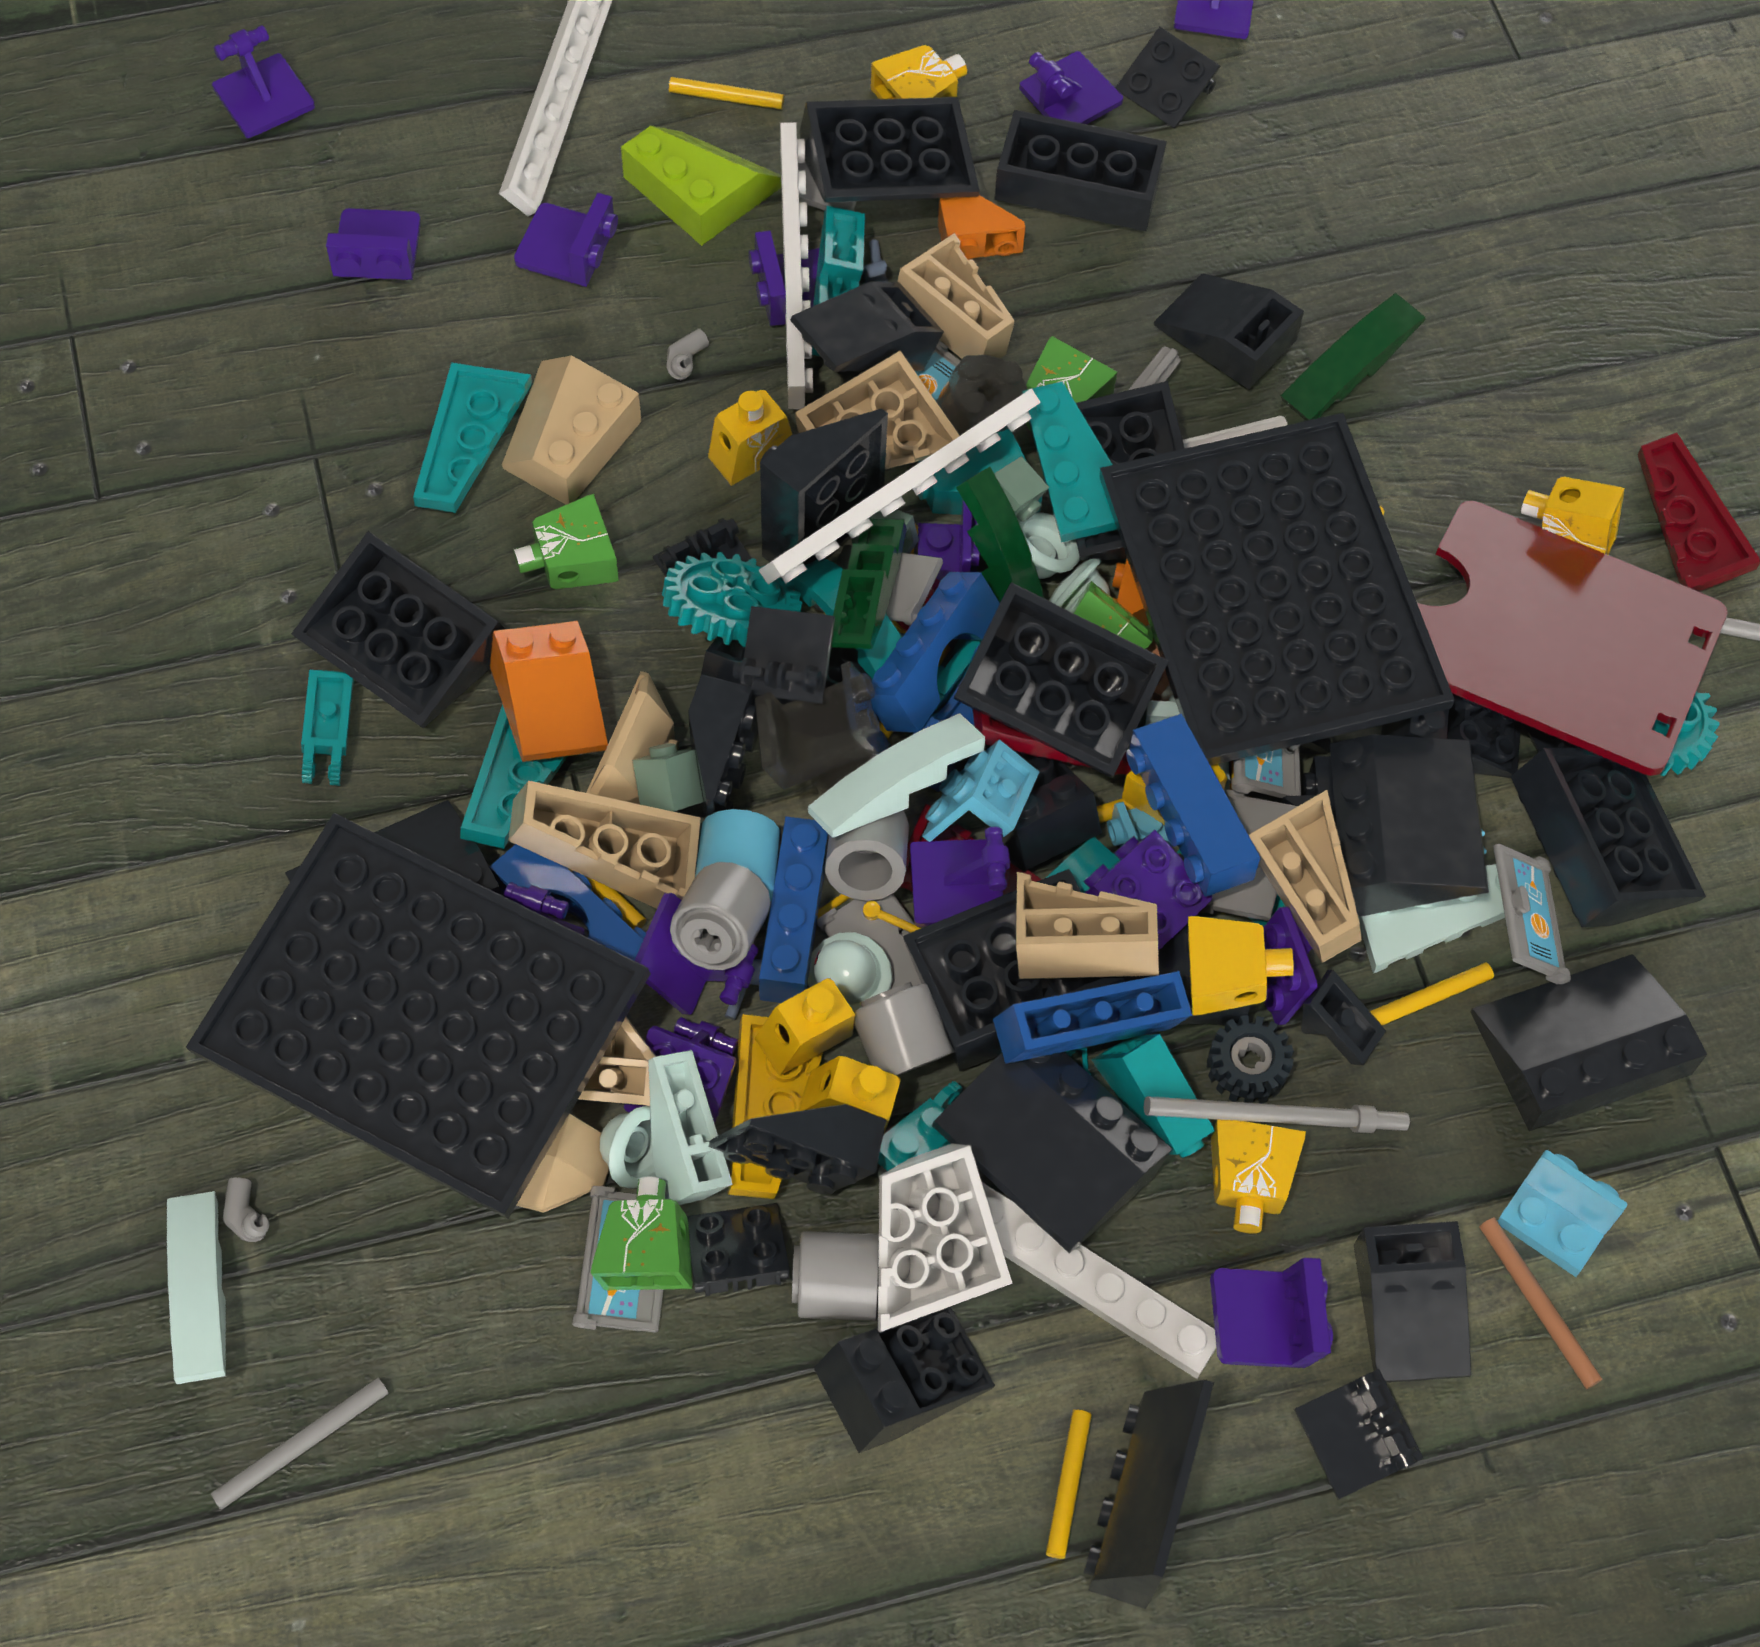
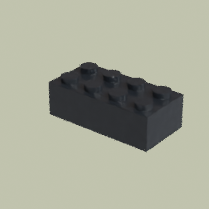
M1014 110L997 168L994 200L1147 232L1162 172L1167 141Z

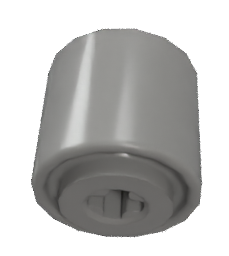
M903 810L834 838L828 835L825 873L829 883L839 893L852 899L871 901L883 899L897 891L904 882L906 872L909 823Z
M716 862L705 866L694 878L672 917L670 933L672 942L680 954L694 965L708 970H726L737 966L746 957L769 912L771 905L769 892L762 880L748 868L735 863Z
M909 982L862 1001V1007L854 1011V1025L870 1065L877 1066L883 1071L899 1076L955 1052L926 983L913 986Z
M801 1232L800 1245H794L792 1303H798L799 1318L876 1321L879 1234Z

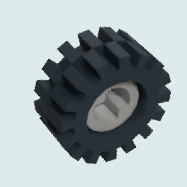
M1248 1015L1240 1016L1238 1023L1231 1019L1226 1022L1224 1029L1220 1027L1208 1053L1207 1068H1211L1208 1076L1211 1083L1216 1080L1218 1081L1216 1090L1221 1095L1225 1090L1230 1092L1228 1100L1236 1102L1238 1096L1244 1097V1102L1253 1103L1255 1098H1258L1259 1103H1265L1269 1095L1274 1098L1279 1094L1281 1087H1284L1293 1066L1294 1059H1291L1294 1051L1292 1045L1286 1046L1289 1037L1285 1031L1279 1035L1276 1033L1278 1025L1273 1021L1266 1027L1262 1025L1264 1017L1256 1015L1253 1023L1249 1022ZM1246 1050L1247 1052H1250V1050L1252 1053L1256 1052L1257 1056L1261 1057V1061L1256 1062L1254 1068L1245 1067L1238 1059V1057H1244Z

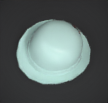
M1043 512L1035 513L1024 522L1019 517L1017 518L1029 545L1032 561L1035 564L1039 579L1051 577L1056 572L1070 571L1079 562L1080 555L1076 539L1061 543L1054 515Z
M1089 559L1073 569L1061 581L1049 601L1072 612L1091 581L1110 596L1109 585L1096 569L1100 564V559Z
M856 932L837 933L824 939L812 952L808 977L809 988L827 978H831L853 1012L862 1007V1001L890 989L893 980L891 962L883 948L870 937Z
M650 1106L635 1108L630 1113L619 1114L607 1123L600 1136L602 1158L608 1164L611 1178L621 1187L637 1188L640 1178L656 1177L652 1163Z

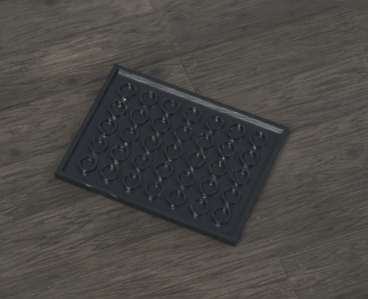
M1343 413L1100 468L1099 477L1160 657L1168 660L1165 672L1179 713H1182L1210 766L1452 708L1455 699Z
M333 813L186 1048L198 1057L509 1219L651 973L648 967Z

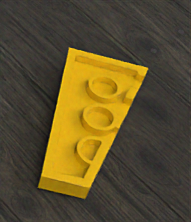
M742 1014L739 1026L732 1128L751 1118L798 1111L809 1074L813 1069L819 1067L823 1052L779 1076L755 1040L756 1035L768 1017ZM781 1034L782 1038L789 1043V1035ZM730 1161L729 1173L733 1185L728 1187V1195L775 1199L782 1179L768 1175L765 1172L766 1168L751 1162L741 1164Z

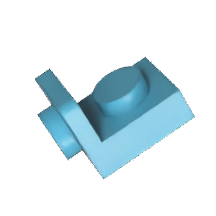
M1123 801L1114 804L1112 820L1107 821L1109 837L1114 846L1120 845L1121 847L1132 836H1135L1140 841L1153 830H1156L1172 847L1167 838L1165 827L1161 822L1137 808L1127 810Z

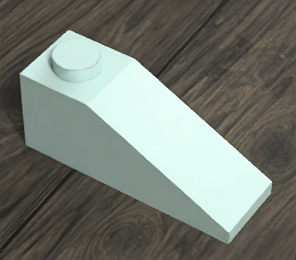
M690 1050L651 1058L648 1060L652 1163L656 1177L666 1181L665 1199L675 1200L679 1205L704 1200L733 1185L723 1152L708 1147L710 1140L717 1137L718 1134L693 1052Z

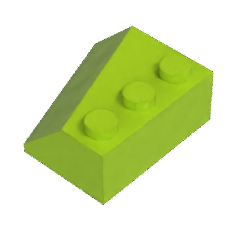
M649 126L621 146L624 178L701 246L781 189L780 174L682 131Z

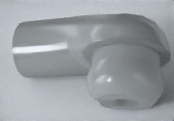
M700 328L669 346L666 369L672 377L680 380L687 378L693 369V355L709 346L708 338Z
M240 1177L230 1178L227 1184L223 1221L241 1240L257 1242L265 1236L269 1229L268 1218L264 1214H258L249 1206L252 1182L249 1179Z

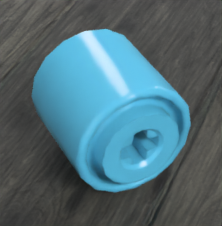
M730 809L718 811L707 816L701 824L696 875L705 866L716 862L735 863L748 868L762 880L769 892L771 902L778 863L779 827L773 820L763 814L749 810Z

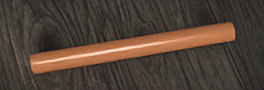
M1493 1217L1479 1226L1480 1230L1586 1390L1602 1381L1603 1379L1496 1218Z

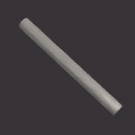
M376 1378L210 1493L222 1510L382 1399L389 1392L381 1380Z

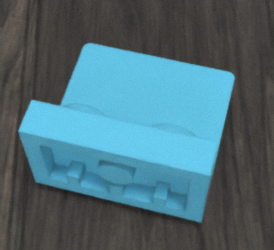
M999 739L986 751L972 755L961 772L954 769L947 775L946 780H943L939 787L943 794L931 806L925 816L929 823L922 837L929 842L932 841L968 810L990 827H1000L1003 830V837H1005L1015 828L1039 771Z
M1545 1150L1497 1221L1502 1228L1577 1277L1604 1235L1620 1217L1628 1204L1619 1198L1618 1192L1613 1187L1601 1181L1595 1182L1580 1172L1577 1165L1568 1157Z

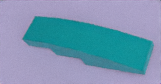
M826 206L819 248L813 306L859 287L864 264V213ZM812 347V355L820 356Z

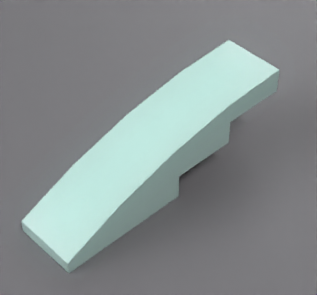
M960 713L945 719L884 750L845 776L808 806V813L834 838L907 809L910 793L946 780L947 765L983 752L985 736Z
M215 1191L168 1198L167 1265L174 1380L176 1384L225 1377L226 1300L222 1290V1250L218 1240L217 1197Z

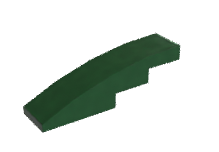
M1394 293L1362 318L1315 360L1280 395L1282 401L1305 421L1319 418L1337 399L1342 401L1366 375L1371 378L1426 320L1425 316L1397 293Z
M989 466L956 487L978 523L967 532L988 565V568L981 573L999 603L1011 582L1044 598L1029 545L1012 505Z
M869 518L873 525L860 533L858 543H853L848 569H842L833 613L835 622L831 647L873 648L888 608L900 565L907 532L904 520Z

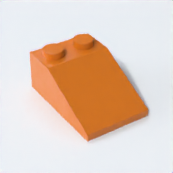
M578 621L493 631L490 669L522 762L605 751L608 742L590 653Z

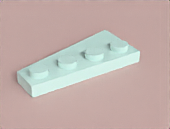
M1496 864L1486 866L1489 893L1358 917L1373 974L1386 969L1389 964L1406 958L1407 960L1423 953L1424 949L1442 941L1447 943L1461 937L1468 930L1478 926L1484 927L1505 918Z

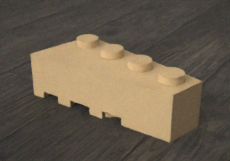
M528 781L513 799L508 841L657 909L664 893H674L682 900L695 878L701 817Z

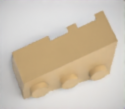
M954 233L900 268L897 282L902 284L944 331L940 341L980 373L1006 355L1015 321L991 285L985 286L977 274L978 266L973 259L968 260L960 249L961 241Z
M1325 790L1249 834L1261 857L1259 861L1260 867L1284 905L1290 908L1295 922L1321 963L1361 941L1360 923L1342 855L1328 791Z
M1017 872L1016 950L1019 979L1158 976L1157 904L1100 891L1099 896L1073 891L1072 884L1058 882L1057 886H1051L1031 881V875Z

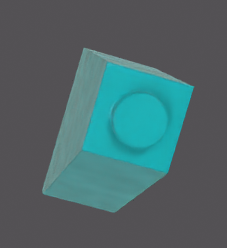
M1009 429L998 432L997 434L1001 439L981 453L976 446L967 451L965 454L969 461L950 474L947 473L945 468L933 474L938 482L918 494L920 500L926 499L932 513L961 515L962 497L956 489L958 485L989 466L996 473L1021 456L1025 459L1013 433ZM1042 496L1038 500L1040 503H1042Z
M1160 1034L1141 1035L1123 1039L1091 1059L1125 1107L1172 1148L1169 1155L1179 1154L1183 1158L1195 1153L1205 1145L1202 1139L1215 1131L1209 1119L1145 1115L1144 1101L1147 1096L1197 1099Z

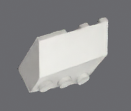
M950 1144L910 1158L879 1176V1332L1012 1284L970 1145Z

